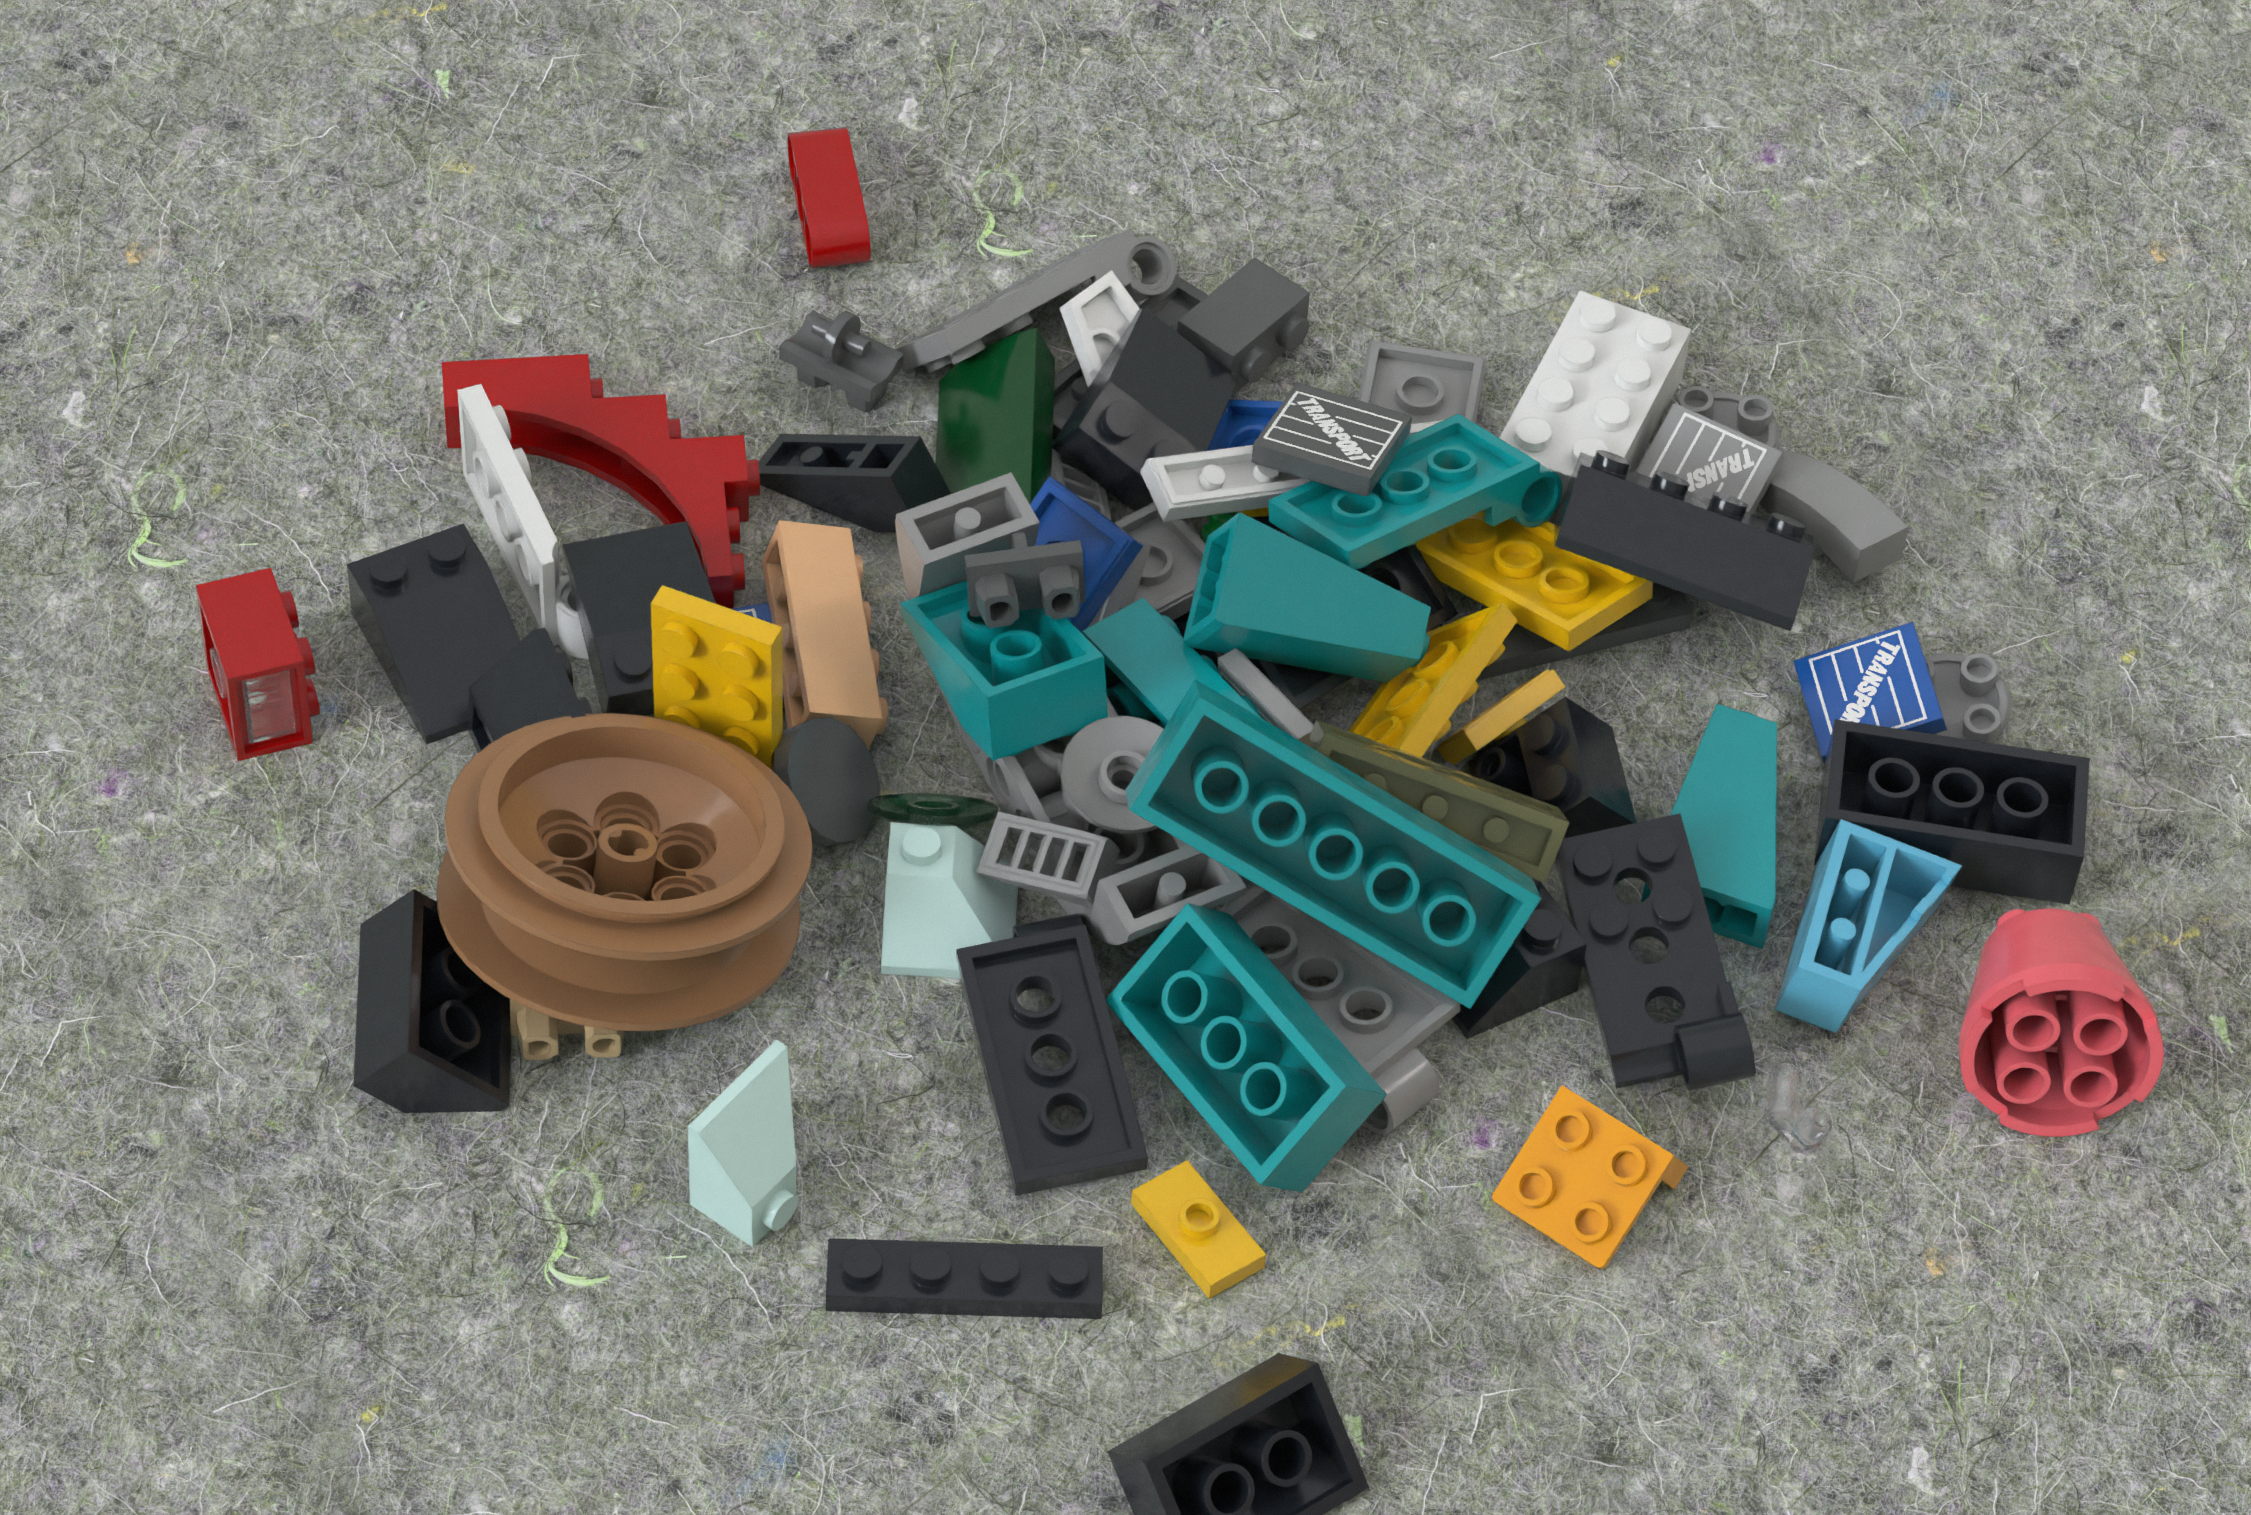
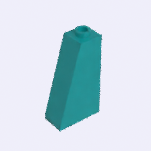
M1239 512L1207 536L1183 643L1192 648L1224 654L1237 648L1247 658L1387 683L1407 668L1415 667L1423 659L1430 641L1426 628L1431 607Z
M1716 704L1670 815L1681 814L1713 933L1763 949L1776 901L1777 723L1757 717L1746 711H1739ZM1646 883L1644 884L1641 902L1645 901L1651 894V890Z

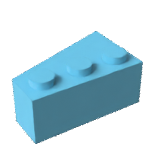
M1841 819L1816 864L1775 1010L1837 1033L1937 910L1962 865Z

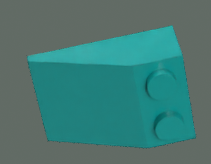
M967 580L900 603L901 615L960 724L992 761L1018 755L1026 749L1062 736L1077 734V732L1090 723L1108 717L1104 656L1067 618L1053 619L1045 614L1044 608L1019 611V618L1012 625L989 628L982 616L970 617L967 599Z

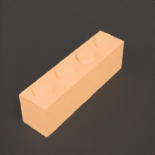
M779 520L762 559V567L772 624L783 627V701L788 730L810 719L832 717L849 725L865 742L869 750L875 735H881L885 730L888 706L886 699L879 697L877 687L879 654L876 649H871L868 632L871 624V607L868 601H863L860 587L863 576L862 557L854 552L850 528Z

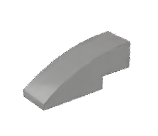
M1788 450L1783 452V461L1759 504L1770 516L1772 513H1778L1805 524L1806 530L1804 533L1813 537L1815 546L1813 558L1825 553L1853 583L1901 560L1909 526L1884 502L1861 484L1830 465L1803 454Z

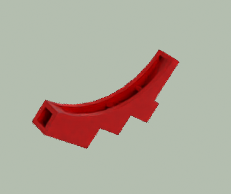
M588 354L442 362L447 448H462L457 390L482 384L492 407L501 405L504 409L511 432V440L509 442L513 450L522 448L525 454L542 456L585 470L624 490L655 514L664 525L686 521L716 604L729 609L734 608V591L745 590V569L743 553H731L730 544L740 543V522H749V497L760 496L758 459L746 460L744 435L681 438L680 418L668 419L666 394L604 398L602 378H590Z

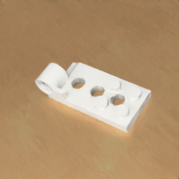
M482 384L457 390L463 474L537 629L546 628L553 645L559 644L560 648L572 657L588 660V653L569 575L559 576L558 540L530 485L532 483V475L525 452L522 448L513 450L509 442L511 440V432L504 409L501 405L492 407Z

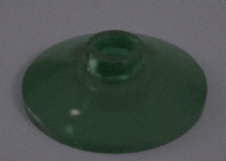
M889 794L874 797L869 800L868 804L869 812L889 823L956 826L961 830L980 826L995 819L998 813V807L994 803L972 797L948 794Z

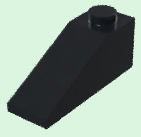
M780 434L758 462L760 485L873 532H896V514L945 497L951 493L921 436Z

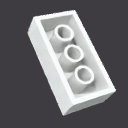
M1579 291L1499 437L1540 462V464L1552 470L1561 478L1563 486L1561 500L1555 512L1548 519L1549 521L1555 522V517L1580 452L1594 457L1597 450L1608 451L1629 460L1632 463L1629 470H1635L1682 380L1691 335L1690 328Z

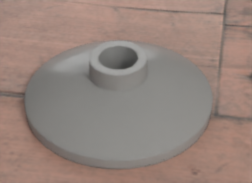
M1113 716L1092 722L1077 732L1065 749L1060 774L1063 791L1072 807L1090 823L1111 832L1135 834L1158 828L1131 812L1128 808L1125 790L1114 786L1112 783L1119 780L1128 783L1132 781L1162 733L1163 728L1141 718Z

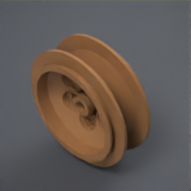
M599 713L585 714L586 716L575 718L564 716L520 728L489 744L462 769L451 788L445 811V839L448 850L440 866L437 881V910L444 933L457 955L478 977L501 994L539 1013L570 1023L609 1030L658 1031L688 1027L728 1015L761 996L786 970L793 957L799 936L801 916L798 898L805 887L811 866V831L807 817L789 787L775 772L744 749L704 730L674 721L633 714Z

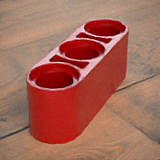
M844 127L788 133L789 168L810 268L869 263L871 258L869 226L848 129Z

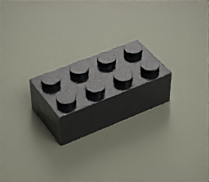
M1835 719L1823 767L1814 865L1817 864L1839 821L1842 819L1962 865L1951 884L1952 887L2070 905L2084 859L2090 758Z

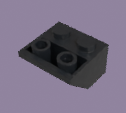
M546 628L531 631L469 687L468 731L478 753L504 735L525 726L564 716L575 718L586 716L585 714H593L587 698H578L572 687L573 673L567 654L564 650L556 652Z
M1567 697L1562 698L1468 760L1471 776L1558 807L1570 822L1564 838L1637 823L1612 726Z

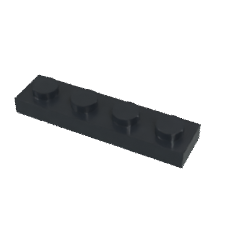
M828 1239L826 1311L1101 1319L1102 1246Z

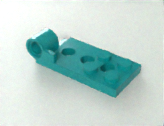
M1458 413L1408 436L1368 497L1309 481L1268 500L1269 522L1303 544L1357 570L1399 549L1411 546L1419 540L1483 510L1484 522L1492 527L1510 518L1524 527H1537L1547 521L1557 509L1561 500L1563 486L1558 474Z

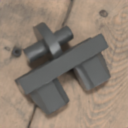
M812 310L806 316L798 332L790 339H785L779 346V359L797 368V380L814 388L825 387L830 383L845 390L848 405L865 413L871 411L885 395L887 384L903 367L904 354L860 333V318L848 311L841 312L833 320Z
M1018 532L1011 533L1010 535L1011 549L964 555L970 617L982 616L989 628L1012 625L1019 618V611L1044 608L1045 614L1053 619L1076 617L1079 613L1080 603L1086 602L1083 551L1080 540L1028 547L1025 533Z

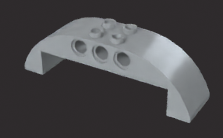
M1012 472L896 514L897 544L909 600L967 580L964 555L1011 549V533L1024 532L1027 546H1035L1040 522ZM937 681L954 722L1003 813L1110 838L1119 847L1120 852L1111 876L1098 881L1092 909L1055 898L1068 915L1078 913L1081 916L1083 924H1086L1089 935L1105 944L1120 945L1168 926L1187 903L1211 909L1245 895L1247 887L1238 873L1159 827L1143 833L1124 834L1102 829L1083 818L1068 801L1063 791L1060 776L1065 749L1076 734L1062 736L1026 749L1018 755L992 761L963 729ZM1107 697L1108 717L1118 716ZM1119 780L1112 784L1126 790L1130 783ZM1015 833L1019 840L1021 834ZM1034 838L1027 855L1032 864L1035 862L1042 842ZM1055 845L1045 875H1054L1063 850L1062 846ZM1076 852L1067 880L1075 882L1085 853Z

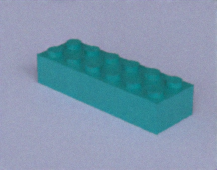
M1196 679L1125 790L1128 808L1131 812L1469 1009L1473 1006L1542 899L1532 877Z

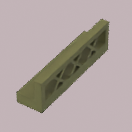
M1316 719L1309 737L1315 747L1314 750L1532 877V879L1546 883L1570 823L1558 807Z

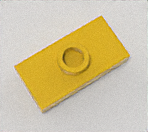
M1546 669L1518 686L1439 743L1440 747L1437 750L1446 762L1450 761L1452 765L1481 749L1490 741L1494 740L1496 743L1527 722L1524 718L1526 715L1564 689L1565 685L1554 669L1550 671Z
M1188 1160L1132 1190L1131 1205L1209 1299L1265 1268V1252Z

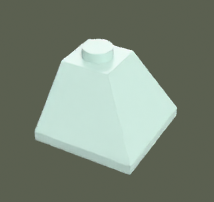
M891 822L886 872L881 974L961 979L956 949L1013 938V926L1016 925L1018 887L977 874L976 871L985 846L958 827ZM1000 858L998 864L1010 865V863Z
M777 1039L688 1125L690 1205L752 1248L771 1229L778 1231L784 1227L791 1219L798 1204L787 1046Z

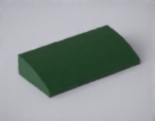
M1037 328L1014 334L985 347L982 351L961 361L939 381L935 464L951 492L950 494L1012 472L1030 504L1048 477H1051L1052 448L1050 446L1053 442L1055 358Z

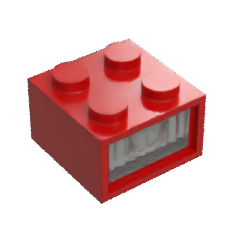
M271 568L195 585L206 668L237 760L242 761L313 743L310 717L320 715V707L311 678L306 679V676L315 674L316 669L307 637L297 638L296 633L293 631V628L299 627V619L291 591L279 592Z

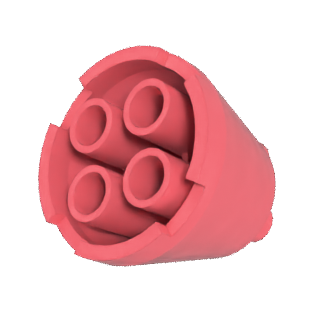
M2055 908L2032 911L2015 909L2004 913L1998 919L1996 929L1988 937L1982 948L1959 1035V1060L1967 1092H1972L1983 1105L1998 1114L2000 1124L2022 1133L2046 1137L2074 1136L2098 1130V1120L2116 1113L2134 1099L2142 1103L2155 1086L2163 1065L2164 1049L2160 1025L2152 1004L2102 931L2098 919L2088 913H2075Z

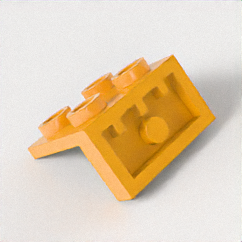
M1561 1085L1493 1192L1492 1199L1501 1207L1598 1269H1605L1660 1182L1675 1190L1687 1171L1688 1166L1667 1150Z

